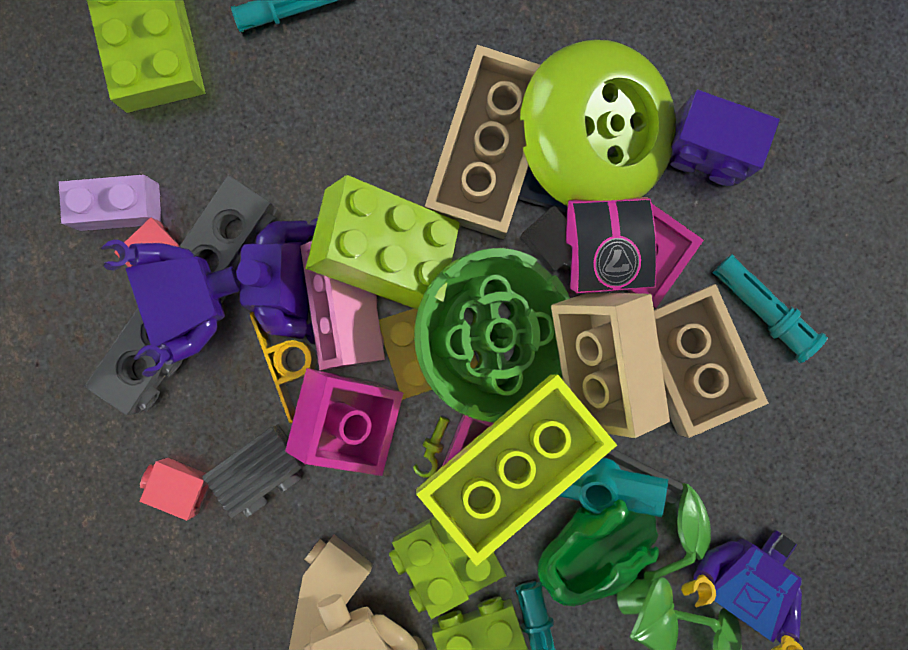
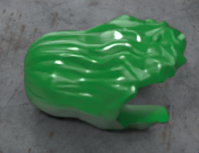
M621 499L616 500L614 505L607 507L599 514L590 512L583 506H580L574 517L565 525L560 534L547 546L541 555L537 574L542 586L549 592L553 600L565 606L583 605L590 601L612 596L624 590L636 579L638 573L644 567L657 561L659 548L656 546L652 548V545L656 543L659 536L656 529V518L653 515L628 511L626 503Z

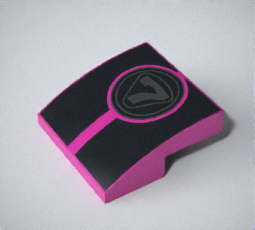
M637 197L610 201L568 200L566 243L573 247L570 289L576 293L656 288V232L651 199L648 197Z

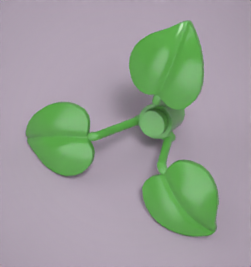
M681 483L683 485V493L679 503L677 526L681 544L686 551L685 557L658 570L645 571L644 579H635L629 587L617 593L618 607L624 615L639 614L630 638L643 644L650 650H675L678 639V619L711 627L716 633L713 640V650H742V636L738 618L725 608L720 610L718 620L673 610L672 589L668 580L662 576L693 564L696 558L703 560L710 548L711 541L710 521L701 498L690 485Z

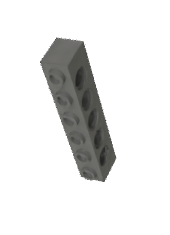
M228 175L179 247L189 249L194 256L202 259L208 254L216 253L219 265L214 272L231 266L237 271V267L241 262V248L243 244L255 243L257 235L269 223L277 220L274 214L278 209L269 201ZM234 219H240L243 225L241 234L234 239H227L225 235L226 225ZM226 296L220 298L221 303L224 301ZM137 308L84 387L125 415L139 414L141 411L146 412L152 407L160 394L157 387L165 375L170 377L178 369L182 360L170 365L164 362L160 370L150 377L144 376L138 379L134 375L132 370L135 361L134 357L142 347L151 345L139 308ZM142 356L146 361L147 368L155 366V361L152 357Z

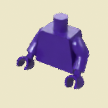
M318 218L313 219L310 224L305 220L271 222L257 235L256 243L243 244L241 248V262L236 271L240 282L241 306L254 312V316L262 329L268 334L303 339L306 336L311 344L316 345L312 322L309 324L306 322L308 320V293L300 246L308 243L309 237L313 240Z
M120 240L108 241L101 247V250L114 249L120 256L119 262L109 261L103 264L107 270H117L126 262H130L132 265L125 269L151 344L142 347L134 357V360L142 356H150L155 361V366L143 371L142 375L146 377L155 375L164 362L170 365L199 353L217 331V321L225 317L220 298L240 291V282L232 266L211 273L207 261L194 256L189 249L164 243L131 244L128 248Z

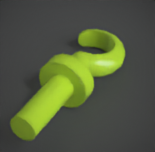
M440 416L431 439L425 438L423 446L426 448L423 456L431 462L432 469L429 472H423L415 464L413 469L420 477H431L437 471L438 462L435 454L442 453L444 446L440 442L450 421L445 417Z

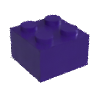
M697 89L677 111L676 132L671 145L673 152L670 165L685 172H694L696 169L710 174L709 179L721 185L733 186L734 183L739 184L763 169L780 119Z

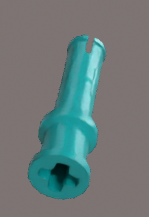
M733 254L728 256L713 271L715 276L732 289L746 305L763 319L769 326L767 329L769 334L774 339L779 337L796 353L795 359L800 364L812 357L827 341L828 337L824 333H816L800 317L802 313L800 310L792 306L788 308L762 282L750 273Z

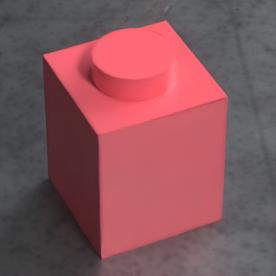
M170 458L158 460L154 465L150 464L143 474L140 488L144 489L139 502L187 521L198 515L208 491V484L202 477L206 473Z

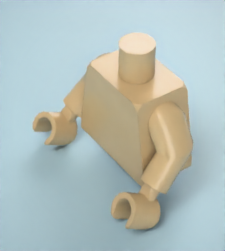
M341 594L329 596L317 604L324 624L311 630L310 643L302 649L426 650L419 637L411 636L405 629L384 615H373L368 607H362L349 613Z

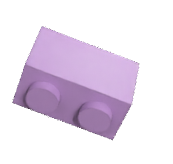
M146 175L59 181L61 224L79 231L142 226L151 217L162 222L159 184Z

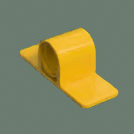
M250 312V318L287 419L291 424L294 419L295 408L286 384L304 378L306 368L315 369L317 363L316 352L309 344L295 340L285 341L272 346L267 332L262 329L254 316V312ZM293 348H299L305 354V365L299 371H292L286 364V356Z

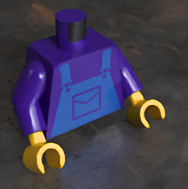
M774 530L762 549L742 538L737 542L729 541L708 550L694 573V580L682 585L681 591L684 596L693 594L697 590L699 599L695 603L696 608L715 601L771 642H774L777 638L781 644L771 650H804L798 644L801 625L802 590L800 586L802 578L783 566L797 544L782 533Z

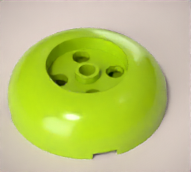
M587 40L568 45L556 51L534 73L526 89L521 107L520 121L524 120L527 145L523 147L528 165L540 185L552 197L568 206V200L610 201L642 197L655 186L671 159L673 152L671 145L676 132V114L669 88L659 71L646 57L621 43L609 40ZM603 96L608 98L611 102H606ZM631 117L634 122V129H632L630 124ZM611 146L615 147L614 153L607 157L609 148Z

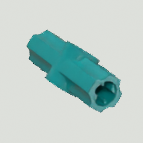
M602 458L561 493L559 497L578 500L585 509L595 514L601 513L607 507L614 505L616 500L621 499L626 503L628 511L662 517L669 479L624 471L613 460Z

